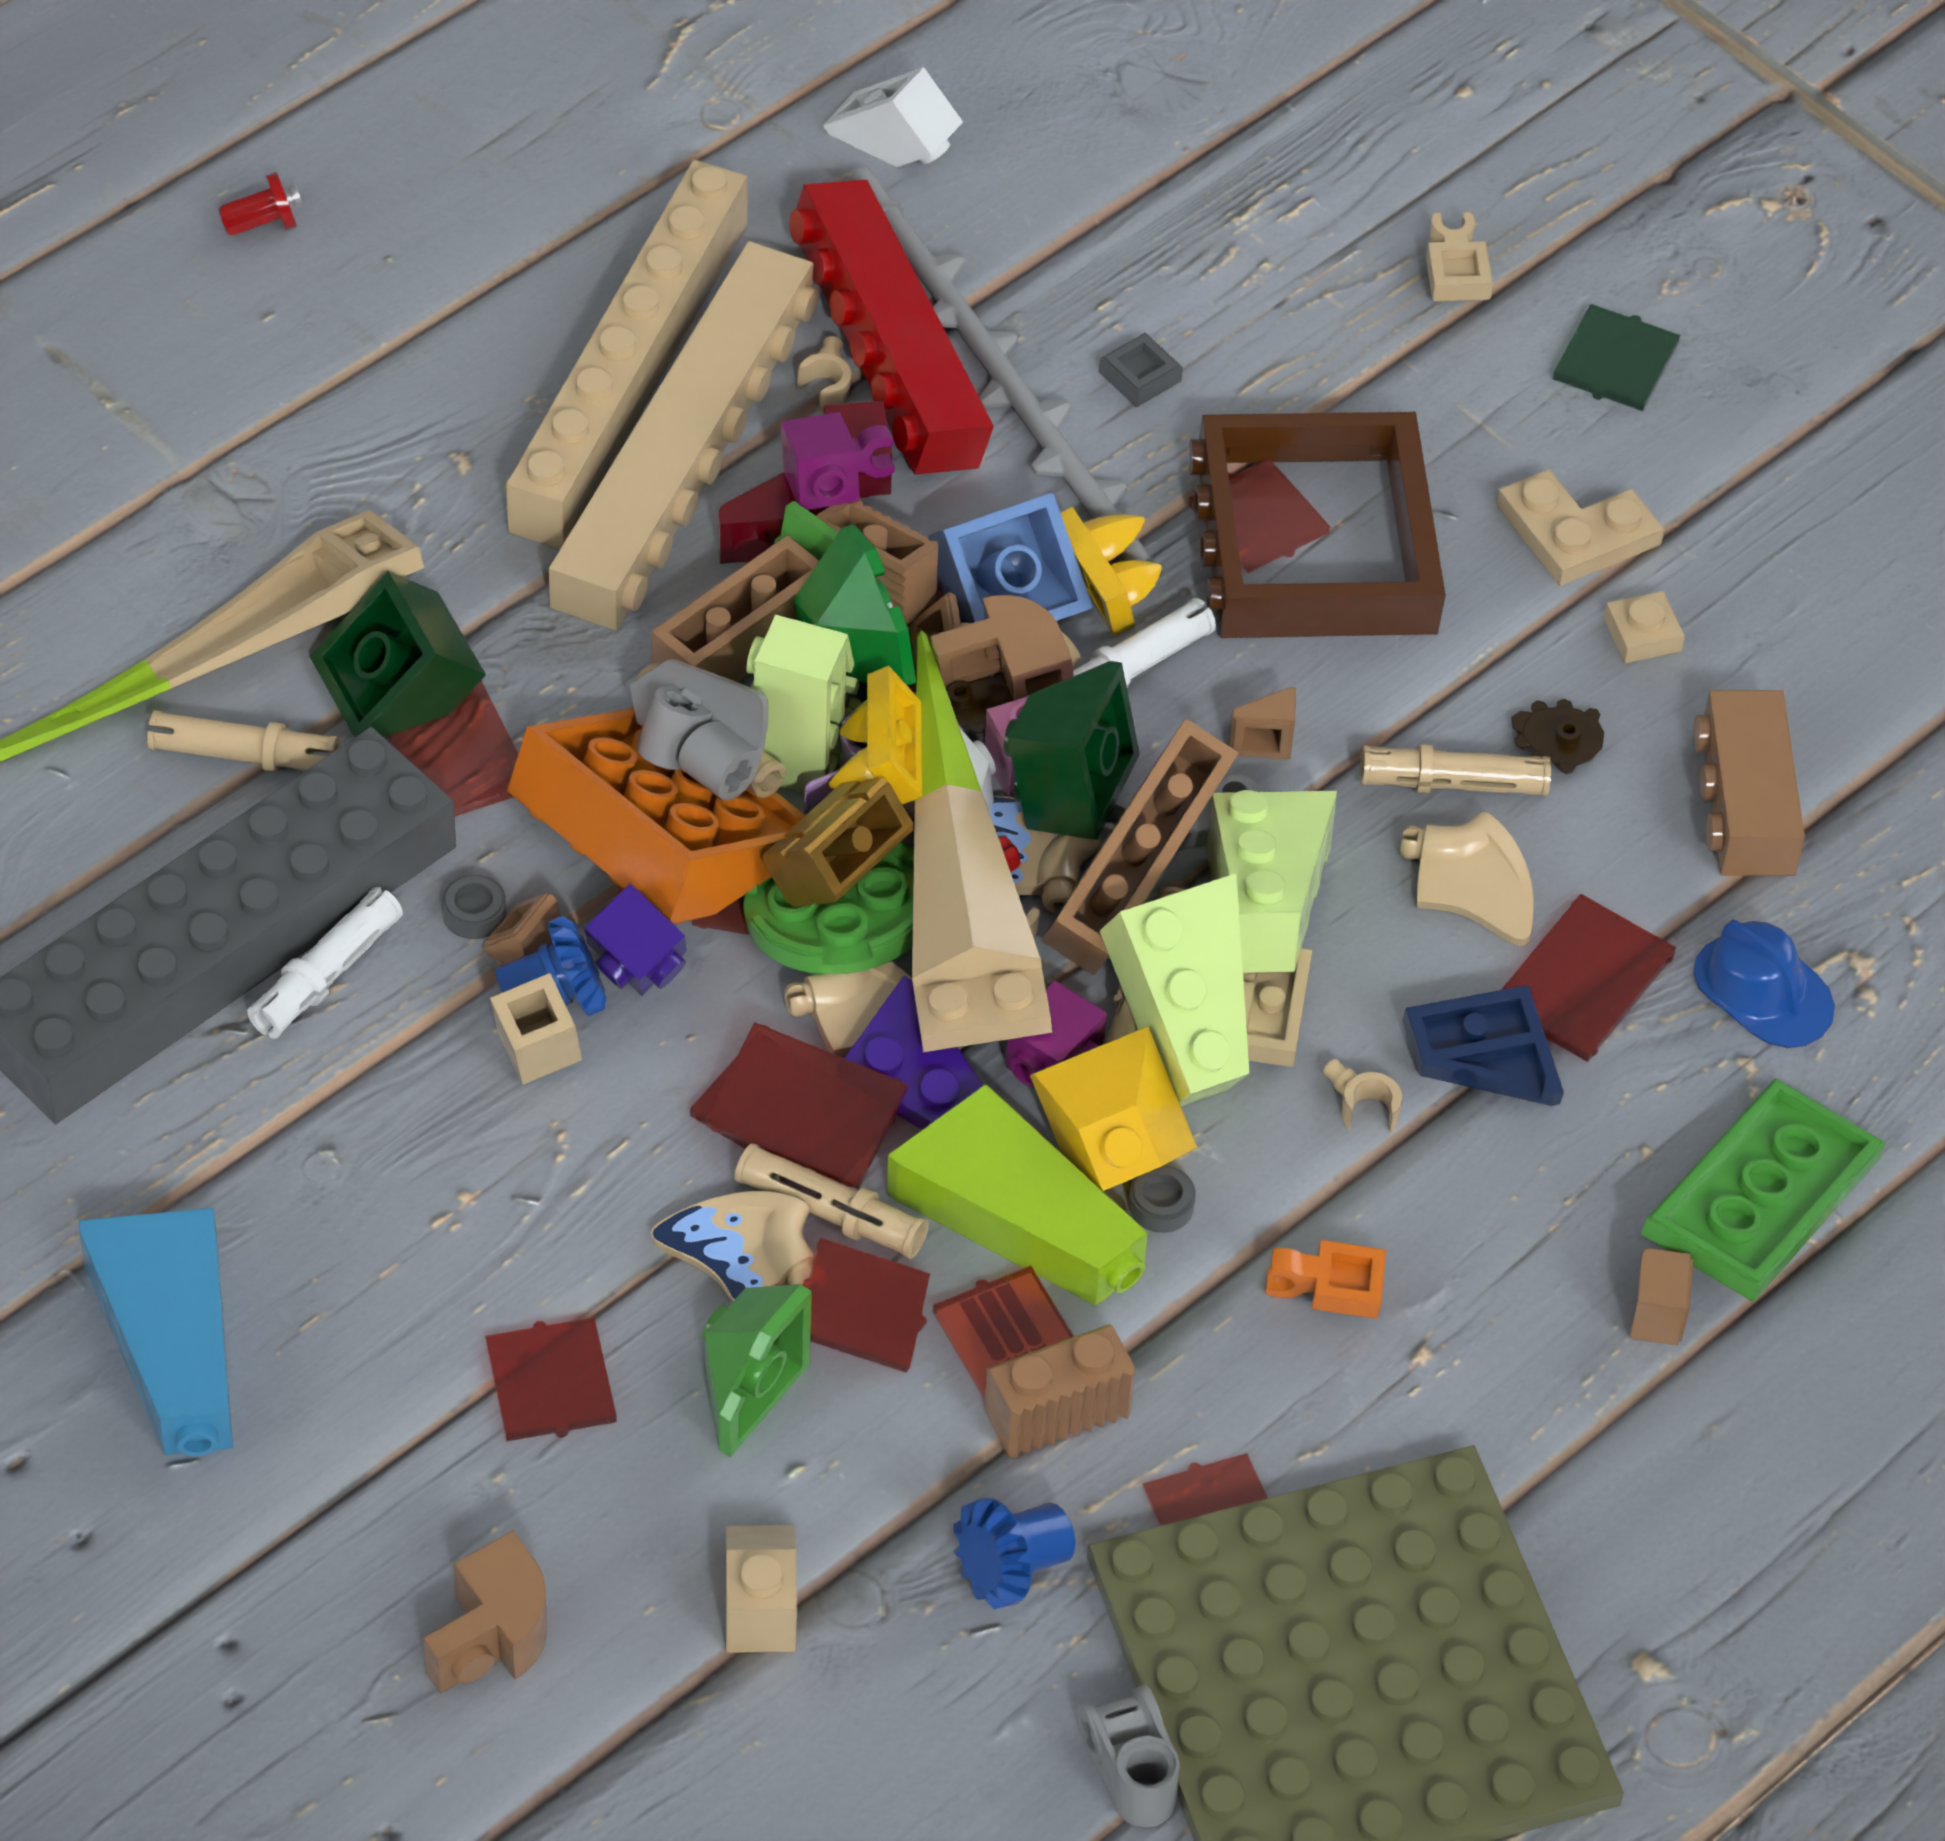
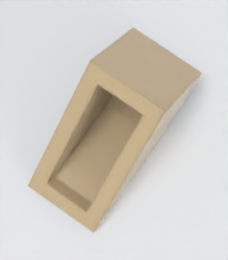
M726 1526V1653L796 1652L797 1578L795 1526Z

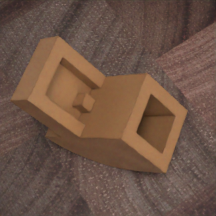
M996 595L982 598L985 613L984 620L974 623L956 624L945 632L930 636L933 654L946 689L958 681L967 683L1003 672L1014 701L1074 676L1072 658L1057 621L1044 607L1023 597Z
M512 1530L454 1563L456 1599L466 1614L423 1637L426 1674L440 1693L459 1682L467 1684L476 1681L485 1675L493 1663L501 1660L512 1677L517 1679L532 1667L544 1648L548 1627L545 1580L539 1565Z

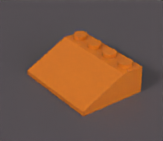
M634 708L526 727L507 792L526 806L534 818L545 822L566 839L574 851L585 855L606 872L614 884L625 889L631 883L672 924H681L688 920L715 915L754 889L756 884L758 886L772 877L763 862L762 855L778 840L785 839V834L806 816L777 792L766 798H759L747 788L741 795L732 800H722L682 769L662 768L648 762L638 753L636 748L643 727L637 723Z

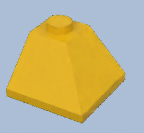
M1149 1026L1030 1075L1061 1154L1102 1191L1157 1169L1197 1148Z

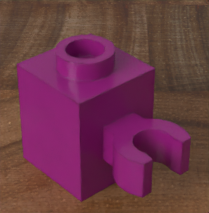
M840 412L780 422L784 475L796 502L806 510L860 501L859 472H864L875 478L886 477L895 472V465L889 453L877 456L872 455L878 448L894 445L893 437L887 426H871L863 430L857 438H851Z
M1055 980L1046 989L1052 1033L1007 1040L1006 1068L1011 1070L1021 1083L1031 1088H1035L1030 1077L1031 1074L1101 1046L1105 1038L1107 1012Z

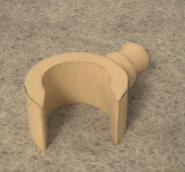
M836 336L826 337L823 341V348L820 349L819 353L805 358L798 368L797 387L808 384L816 378H829L837 382L820 391V411H823V405L844 404L850 393L851 369L847 362L842 359L840 351L843 343Z
M1332 1059L1326 1064L1323 1069V1075L1334 1083L1333 1087L1343 1096L1341 1116L1348 1129L1351 1128L1354 1104L1363 1099H1376L1385 1104L1389 1110V1132L1391 1133L1396 1128L1402 1105V1091L1392 1078L1378 1072L1357 1074L1351 1068L1346 1069L1338 1059Z

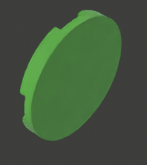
M901 841L834 903L817 904L815 902L811 906L793 908L790 903H787L772 877L758 886L756 884L755 888L746 893L744 898V916L750 937L762 952L778 963L796 970L816 974L861 972L884 965L898 958L913 947L914 849Z

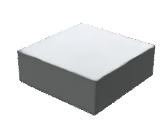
M1146 332L1100 358L1099 373L1135 407L1142 405L1182 381L1183 367Z

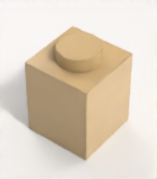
M551 973L490 998L498 1034L522 1085L582 1061L576 1026Z

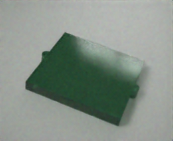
M1590 304L1554 370L1553 380L1590 392L1596 400L1604 397L1644 411L1679 344L1680 335L1642 322L1641 317L1638 315L1628 317Z

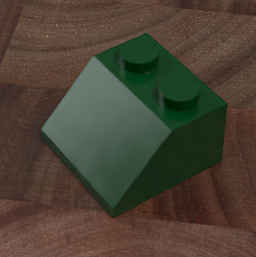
M390 571L386 572L309 656L354 738L371 726L381 736L386 737L444 719L486 676L439 593Z
M1108 661L1030 694L1017 719H1012L1009 722L1004 737V750L1006 755L1012 759L1015 773L1014 796L1017 802H1021L1028 830L1094 840L1098 839L1140 755L1122 662Z

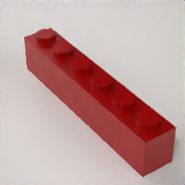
M867 179L804 184L797 208L792 210L790 214L789 228L791 237L796 244L800 245L806 259L813 262V281L815 284L820 285L830 305L832 320L837 326L841 327L850 345L853 362L857 367H861L871 387L873 401H883L885 416L892 429L896 448L904 453L914 475L979 469L994 425Z

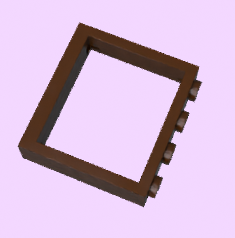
M1416 412L1202 415L1199 439L1189 440L1190 475H1199L1201 485H1195L1194 513L1196 521H1205L1206 530H1202L1200 536V559L1202 567L1212 568L1213 577H1208L1206 583V605L1210 609H1217L1221 638L1438 634L1446 593ZM1387 461L1405 582L1243 584L1227 463Z

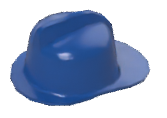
M1732 919L1724 926L1721 936L1706 944L1696 957L1694 977L1698 988L1748 1032L1768 1044L1785 1048L1807 1046L1822 1038L1833 1023L1835 1004L1829 987L1815 971L1799 959L1793 940L1781 928L1775 925L1758 921L1740 923Z

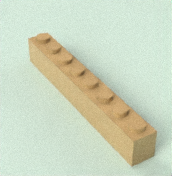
M693 159L506 484L508 533L561 549L616 459L747 226V175Z
M751 241L747 242L550 565V608L614 631L618 630L629 610L637 611L647 591L650 574L655 567L661 569L666 564L671 553L675 532L680 525L686 527L691 522L697 507L698 494L705 483L711 485L717 478L722 464L723 452L728 443L735 444L740 439L746 425L747 411L753 401L760 403L764 399L769 388L771 371L776 362L783 363L787 360L794 344L795 331L801 321L807 323L812 318L819 297L818 289L813 288V262Z

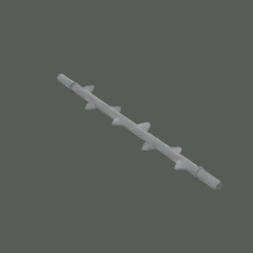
M867 166L857 168L851 174L850 181L867 179L913 269L936 299L937 303L933 308L942 326L945 328H957L992 377L979 397L984 408L1013 406L1044 449L1031 465L1033 473L1037 476L1064 477L1093 519L1100 516L1124 514L1121 511H1117L1114 507L1127 490L1122 480L1094 479L1059 431L1072 410L1070 403L1067 399L1038 402L1006 357L1018 343L1017 335L1009 331H987L954 286V280L966 264L963 256L960 253L933 256L903 215V207L899 202L891 199L871 169ZM1137 537L1120 554L1123 561L1144 560L1154 562Z

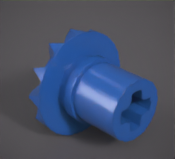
M564 916L548 921L552 945L548 943L538 947V951L495 968L496 978L502 993L551 973L565 1005L572 1003L573 999L576 998L587 1016L605 1009V988L599 976L600 972L594 963L592 953L589 951L576 923Z
M987 1497L981 1498L962 1506L961 1520L953 1524V1532L959 1541V1546L954 1550V1554L961 1559L963 1565L961 1577L970 1579L976 1599H986L993 1609L1016 1605L1023 1601L1030 1589L1032 1573L1069 1561L1075 1551V1534L1071 1521L1065 1511L1054 1503H1046L1013 1514L1000 1501Z

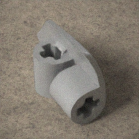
M676 659L666 660L648 673L629 683L636 720L643 727L636 748L645 760L662 768L682 769L722 800H732L748 788L757 773L768 728V699L763 692Z

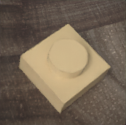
M1664 591L1606 603L1604 620L1624 663L1682 652L1685 635Z

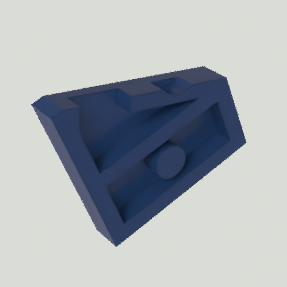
M1529 985L1405 1009L1402 1021L1420 1076L1549 1106L1561 1103L1564 1090Z

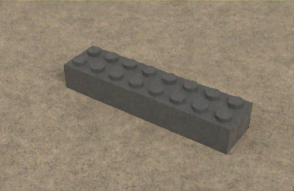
M371 726L1 976L0 1071L55 1125L276 973L291 959L299 957L315 946L328 931L359 904L373 887H381L382 893L385 890L391 893L455 849L454 801Z

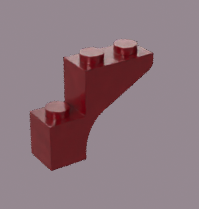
M883 401L823 405V415L836 412L841 413L851 438H857L868 427L875 425L887 426ZM891 446L878 448L872 455L877 456L889 453L892 459ZM784 472L721 506L719 510L720 564L749 563L775 544V539L781 535L785 508L791 502H796ZM859 472L860 498L891 494L892 474L886 477L875 478L864 472ZM828 507L808 511L816 516Z

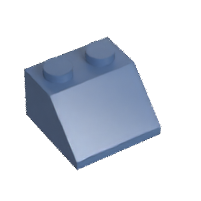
M1053 492L928 536L929 541H938L937 583L943 597L948 592L956 595L962 623H974L984 620L985 613L982 598L996 595H1012L1034 601L1049 611L1056 621L1093 608Z

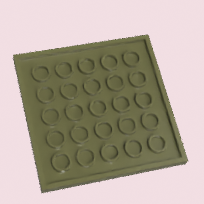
M1475 1445L1088 1545L1087 1559L1135 1686L1146 1684L1150 1688L1159 1707L1165 1730L1178 1754L1180 1769L1177 1797L1194 1841H1493L1621 1805L1624 1791Z

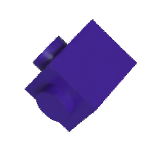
M631 883L584 928L587 944L600 956L595 961L596 966L620 989H623L629 983L641 996L653 984L661 989L669 984L686 964V960L682 958L687 952L685 935Z

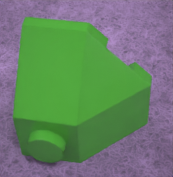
M801 1284L745 1288L729 1307L725 1305L719 1306L712 1313L704 1327L702 1338L705 1340V1373L719 1451L729 1457L734 1454L810 1365L812 1291Z

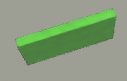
M1775 1078L1646 1218L1641 1235L1667 1251L1691 1254L1690 1259H1693V1266L1754 1302L1878 1162L1886 1143Z

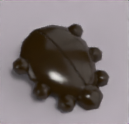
M1002 672L996 673L992 677L986 676L967 683L958 681L946 689L957 722L962 729L970 727L975 734H982L986 728L987 709L1013 701Z
M1566 699L1557 701L1556 707L1548 708L1545 702L1537 700L1531 705L1532 712L1520 710L1511 717L1512 728L1520 733L1515 738L1516 747L1524 749L1531 745L1535 750L1531 756H1549L1550 762L1560 764V771L1566 775L1573 773L1576 766L1591 761L1603 747L1604 731L1598 721L1601 714L1597 709L1589 708L1583 712L1580 709L1573 708L1571 701Z

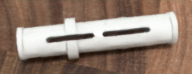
M1192 598L1184 606L1112 648L1102 646L1093 651L1087 663L1073 670L1074 676L1108 661L1122 662L1128 688L1132 678L1201 637L1213 633L1216 628L1214 615L1210 608L1196 615L1195 612L1203 608L1205 602L1199 598Z
M373 887L359 904L328 931L308 953L300 959H291L281 970L282 977L247 1009V1015L253 1026L261 1034L266 1035L268 1033L270 1038L276 1039L300 1013L309 1006H318L328 996L329 989L327 988L333 981L346 971L384 932L403 916V910L397 899L389 891L385 890L382 893L381 887Z

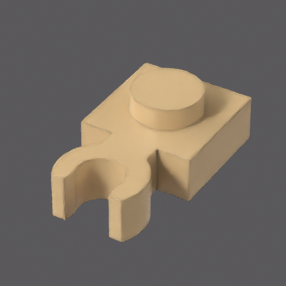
M1463 212L1462 225L1459 229H1450L1444 226L1441 213H1433L1429 234L1431 243H1428L1426 263L1433 301L1491 299L1493 281L1486 241H1473L1475 218L1471 212Z

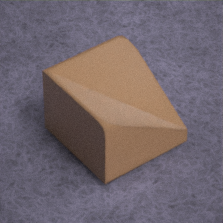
M1296 688L1282 689L1233 709L1229 725V747L1239 752L1237 756L1291 759L1296 715Z
M1651 1248L1643 1250L1641 1255L1638 1301L1630 1332L1632 1339L1678 1346L1679 1341L1682 1342L1690 1309L1693 1259H1690L1691 1254Z

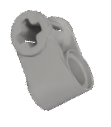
M1146 1684L1133 1687L1131 1696L1096 1707L1091 1702L1078 1704L1076 1709L1077 1721L1084 1746L1092 1762L1097 1765L1115 1805V1810L1120 1817L1133 1826L1143 1828L1155 1827L1166 1822L1174 1813L1177 1803L1180 1763L1178 1754L1165 1730L1159 1707L1150 1688ZM1147 1778L1155 1780L1158 1783L1154 1785H1143L1137 1783L1135 1780Z

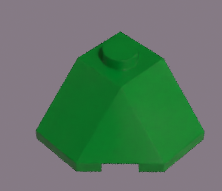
M854 524L842 527L794 598L797 620L848 634L854 667L852 673L846 672V676L856 678L858 682L867 683V674L890 666L907 686L916 683L908 627L900 607H893L886 587L881 580L875 579L885 574L878 551Z

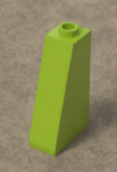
M986 1084L888 1155L886 1193L896 1202L1094 1306H1097L1115 1291L1119 1294L1128 1291L1144 1273L1148 1232Z

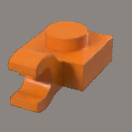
M1320 1240L1317 1256L1304 1254L1289 1248H1273L1271 1267H1268L1265 1294L1277 1298H1293L1306 1292H1313L1311 1309L1377 1319L1382 1303L1386 1249Z

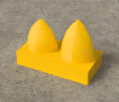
M1073 507L1060 512L1090 600L1112 635L1115 637L1135 627L1131 607L1142 601L1154 588L1159 579L1162 566L1161 564L1144 560L1121 561L1111 565L1109 562L1120 555L1134 541L1145 522L1144 516L1114 514L1082 522Z
M887 666L867 674V700L852 712L839 731L840 735L846 739L868 743V746L851 757L828 784L830 788L835 789L841 783L853 781L862 783L866 779L883 777L891 784L903 805L923 797L921 700L892 668Z

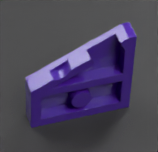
M906 976L901 978L840 1063L836 1079L921 1130L983 1086L958 1047L923 1052L913 981Z

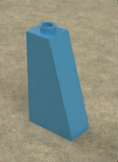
M214 1208L79 1220V1234L85 1270L164 1454L182 1453L188 1456H202L214 1450L233 1448L219 1248Z

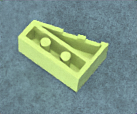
M775 614L765 638L757 636L754 639L748 655L746 669L747 673L754 675L751 688L763 692L768 699V728L764 751L781 762L786 768V774L781 775L785 779L780 787L805 794V787L809 782L837 771L840 765L839 731L845 718L862 704L859 699L851 698L850 693L857 694L859 682L856 678L846 676V672L852 673L854 667L848 634Z
M1242 790L1238 792L1213 793L1206 853L1212 881L1237 873L1243 973L1295 971L1309 924L1312 904L1319 890L1322 870L1330 853L1337 791L1256 792Z
M1237 873L1120 911L1100 930L1136 1026L1138 1030L1149 1026L1180 1105L1184 1106L1229 1090L1249 1074Z

